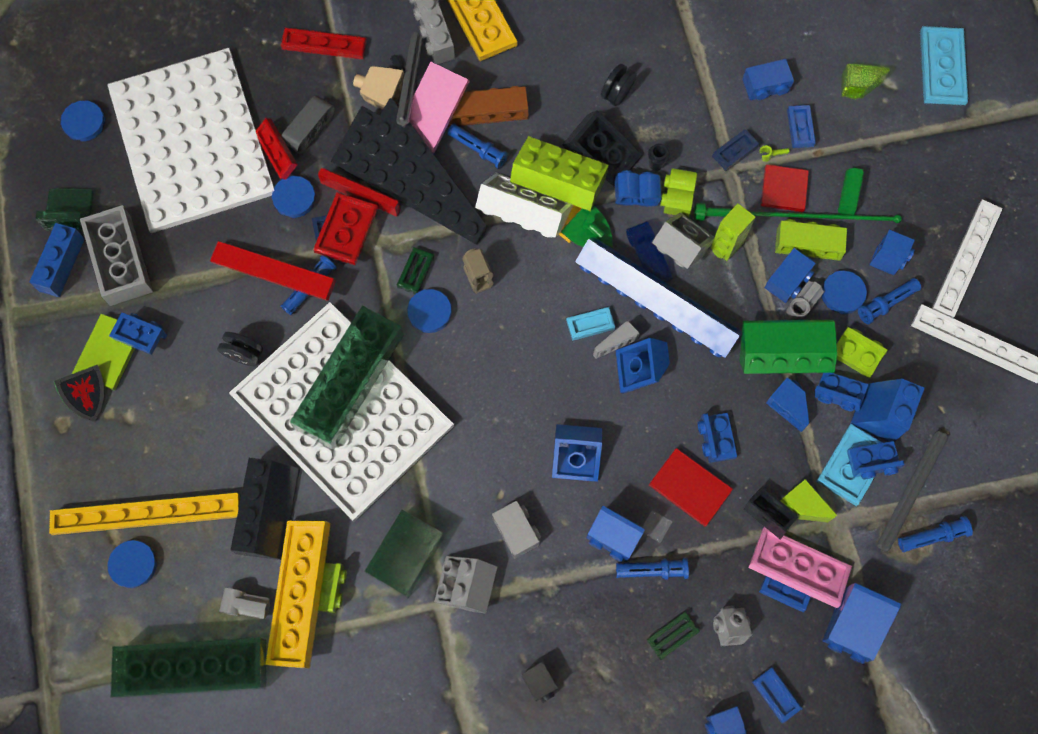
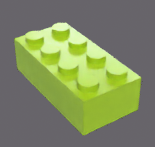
M528 136L513 162L510 182L591 211L604 185L609 165Z

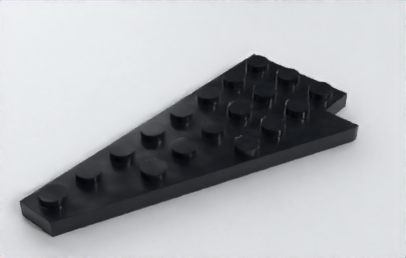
M389 98L380 115L361 106L330 162L477 245L487 228L486 223L410 121L405 127L397 124L396 119L399 107L395 101Z

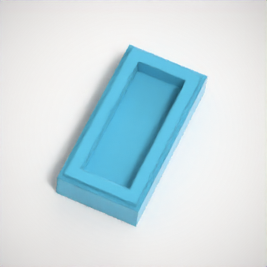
M609 307L566 318L572 341L615 330V324Z

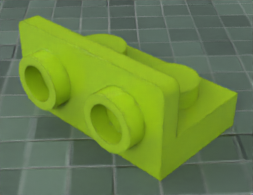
M849 327L837 342V360L868 378L872 376L882 357L888 351L880 342L870 340L863 336L861 331Z
M325 563L318 608L320 612L336 614L337 608H341L343 594H340L341 584H345L347 570H344V566L341 563Z

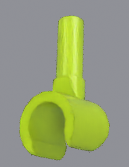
M764 145L760 148V153L767 152L768 155H763L762 160L768 162L772 156L789 154V148L772 150L770 146Z

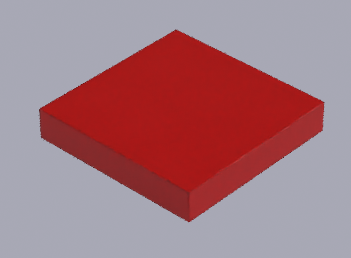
M766 164L761 206L804 212L809 170Z

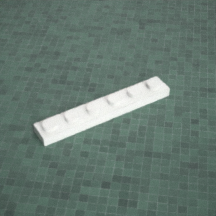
M983 199L980 201L931 309L951 318L955 317L1002 208Z
M921 304L911 324L912 327L1038 383L1037 356Z

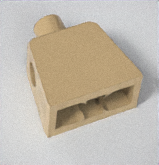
M372 66L369 68L366 76L356 74L353 85L361 88L360 94L366 102L383 110L389 98L393 99L398 105L401 97L404 72L399 69Z

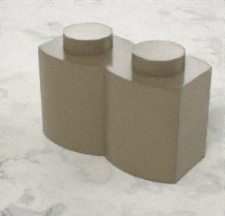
M474 248L468 250L462 259L464 263L463 269L473 292L477 294L493 286V273L482 249L477 250Z

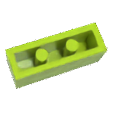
M737 203L720 222L711 245L713 253L718 258L728 261L744 244L755 216Z
M792 219L781 220L776 232L775 253L789 255L793 248H795L806 257L840 261L846 253L847 228H842L835 224L825 226L818 225L816 222L799 223Z

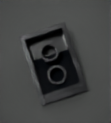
M598 110L587 114L562 144L568 151L609 165L605 180L614 187L617 174L630 170L642 155Z

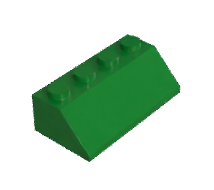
M834 320L743 321L739 361L744 374L835 373L837 342Z

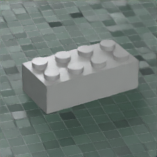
M122 205L81 218L82 229L102 298L112 306L152 293V286L132 218L125 207Z

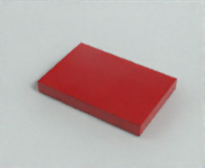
M337 192L314 246V253L356 266L377 213L378 205Z
M677 448L649 484L651 488L704 527L707 526L733 490Z

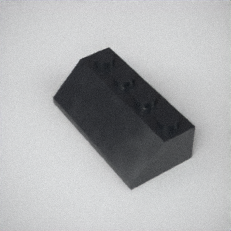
M248 459L230 549L232 552L244 556L275 560L282 559L287 521H290L299 468L272 460Z

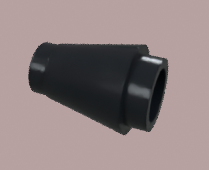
M655 144L648 150L649 164L652 170H660L669 158V150L663 144Z

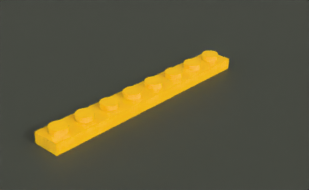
M229 493L50 510L49 534L60 535L237 518L240 494Z

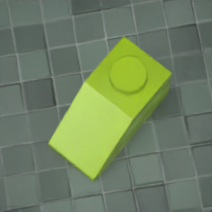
M806 480L802 481L780 500V502L797 514L800 520L829 522L837 516Z

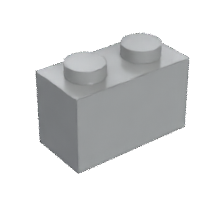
M517 501L492 514V519L514 559L539 546L538 539L541 538L536 526H530L527 520L530 516L525 506H519Z

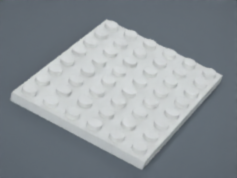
M229 48L107 84L148 229L151 233L272 196V192L275 191Z
M330 302L229 392L353 522L454 427V424Z

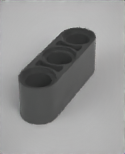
M317 95L312 97L283 132L282 138L287 147L298 154L303 153L332 118L335 107Z

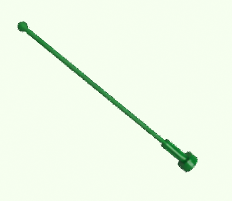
M695 203L694 219L704 221L705 216L725 217L731 209L706 208L705 203ZM749 211L754 216L894 221L895 223L902 221L900 215L888 217Z

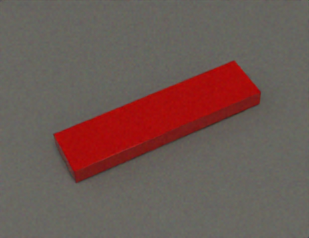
M285 28L281 48L283 50L363 59L367 41L365 37Z
M321 168L318 172L321 184L348 196L376 204L378 209L396 217L400 212L398 200L325 168Z

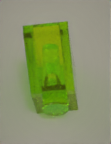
M847 63L842 74L841 96L850 99L865 97L884 82L890 68Z

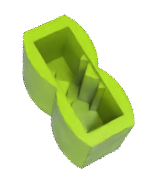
M672 168L670 175L666 174L664 187H667L668 190L667 194H662L660 205L664 206L665 214L677 215L681 212L686 217L690 216L697 172Z

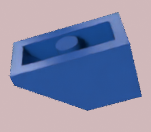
M787 377L771 395L766 404L802 432L809 424L806 393L797 381L790 380Z

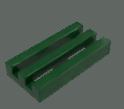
M413 247L397 283V288H403L408 292L412 291L413 294L418 293L434 259V254ZM419 254V259L415 265V268L411 274L408 283L406 284L404 282L407 278V275L411 269V266L415 260L416 255ZM427 257L426 262L422 268V271L414 287L412 285L415 281V278L419 272V269L423 263L424 258Z
M684 612L648 638L647 642L659 659L662 660L700 631L695 627L693 621L689 619L688 614ZM684 620L686 622L685 625L657 645L654 643L655 639L680 621ZM687 628L691 629L692 632L661 653L659 650L661 647Z

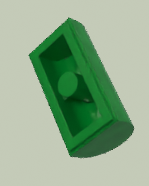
M850 168L845 172L838 212L842 215H855L864 174L863 169Z

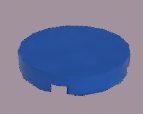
M90 101L72 103L64 110L61 116L62 129L73 140L89 141L94 139L102 132V127L105 123L102 110Z
M290 176L286 180L282 179L274 187L275 191L272 192L273 205L283 216L298 218L304 216L313 208L316 195L313 186L308 180L299 176Z
M844 270L834 272L827 277L822 287L824 291L822 295L823 302L829 309L835 310L840 314L855 312L866 300L867 290L865 283L853 272Z
M426 289L416 293L410 299L407 307L408 318L412 326L425 333H435L442 330L452 315L451 304L448 298L442 292L434 289Z
M140 541L123 542L110 554L107 563L108 573L112 580L122 587L132 589L144 585L150 581L156 571L157 559H155L154 551L151 547Z

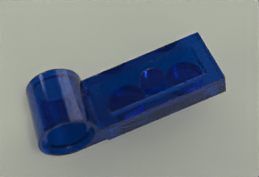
M646 221L626 229L629 243L632 247H635L642 267L664 282L672 280L673 277L663 253L652 243L655 235L650 224Z

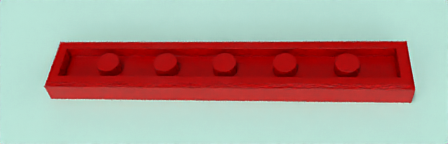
M219 241L210 259V262L326 301H329L336 283L334 278Z

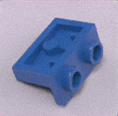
M121 312L109 336L116 341L152 355L161 338L166 339L167 334L159 323L154 321L147 323L137 314L130 313V315Z
M823 373L820 383L815 389V398H818L820 402L825 404L834 403L840 405L842 409L847 411H860L869 384L834 373Z
M708 413L702 414L700 421H698V431L704 437L705 443H702L704 457L708 456L709 463L736 459L737 453L728 413L708 416Z
M894 441L847 450L853 477L861 476L862 480L874 478L877 473L884 472L885 476L899 473L898 470L905 465L904 461H899Z

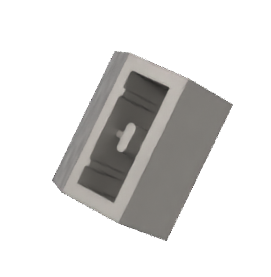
M446 556L434 602L486 614L497 566L479 559Z

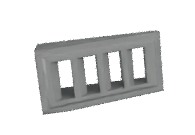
M626 321L594 348L593 356L597 359L635 342L638 339L639 332L629 321Z

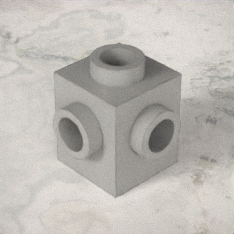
M727 606L722 608L714 618L713 626L715 632L718 633L721 646L744 644L752 636L750 619L746 616L744 608Z

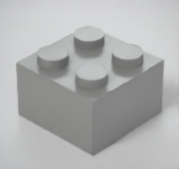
M680 212L664 223L652 243L657 246L661 253L671 256L677 265L688 269L704 256L715 237Z

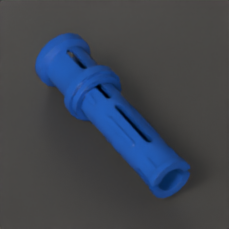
M453 123L450 126L447 135L479 153L481 159H487L492 162L497 169H501L506 163L509 155L508 152L500 151L491 142H483L457 126V124Z
M321 255L320 261L309 271L328 276L337 267L327 257ZM294 290L280 307L286 313L292 315L309 295Z
M912 278L887 295L875 297L870 304L858 308L859 317L865 324H871L876 317L887 314L889 308L915 292L920 291V282L916 278Z
M961 516L959 520L953 522H941L939 527L898 538V545L900 550L905 553L936 542H953L954 538L964 535L970 537L973 535V530L969 519L966 516Z
M683 557L682 560L663 558L661 562L616 563L617 578L661 576L664 580H668L669 577L689 578L687 557ZM630 569H650L641 571H629Z

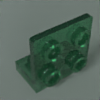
M51 188L48 193L46 210L36 211L35 219L45 230H52L55 223L83 230L80 219L91 214L93 191L91 189Z

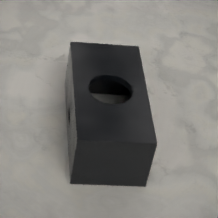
M763 487L752 496L743 509L780 540L799 518L797 514ZM765 511L772 512L775 515V520L771 518L767 513H765Z

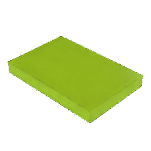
M101 314L72 374L98 365L104 387L115 391L135 348L112 339L109 335L117 319Z

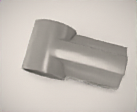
M808 281L786 309V320H804L824 293L821 285ZM794 309H798L801 314L796 313Z
M225 588L219 612L266 620L271 599L249 595L244 591Z

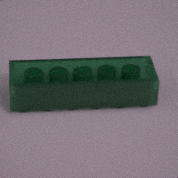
M361 306L290 420L293 428L334 450L403 338L402 326Z
M259 637L113 646L111 697L135 698L266 689V640Z

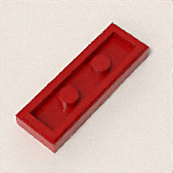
M265 118L256 130L258 140L280 179L286 180L298 164L272 119Z

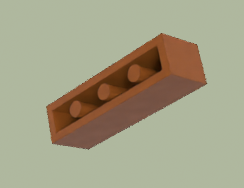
M512 86L504 89L491 88L483 91L470 90L464 92L447 127H450L453 123L457 124V126L527 120L528 103L526 87Z

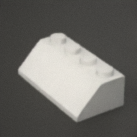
M495 173L481 184L475 208L482 210L484 214L499 216L505 222H515L524 229L536 230L541 232L543 236L551 238L556 237L562 231L573 205L510 182V177Z

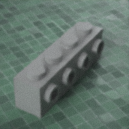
M409 0L410 4L415 6L413 9L416 21L420 20V32L422 38L427 40V43H425L428 55H432L434 63L440 64L455 59L454 45L438 1Z

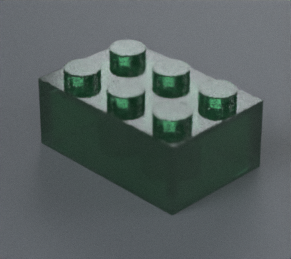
M401 510L364 572L408 599L444 539V535L434 527Z

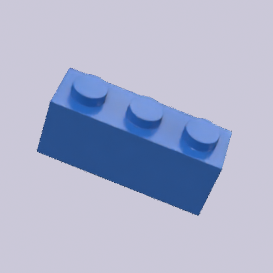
M55 223L29 281L39 292L60 298L85 240L77 229Z

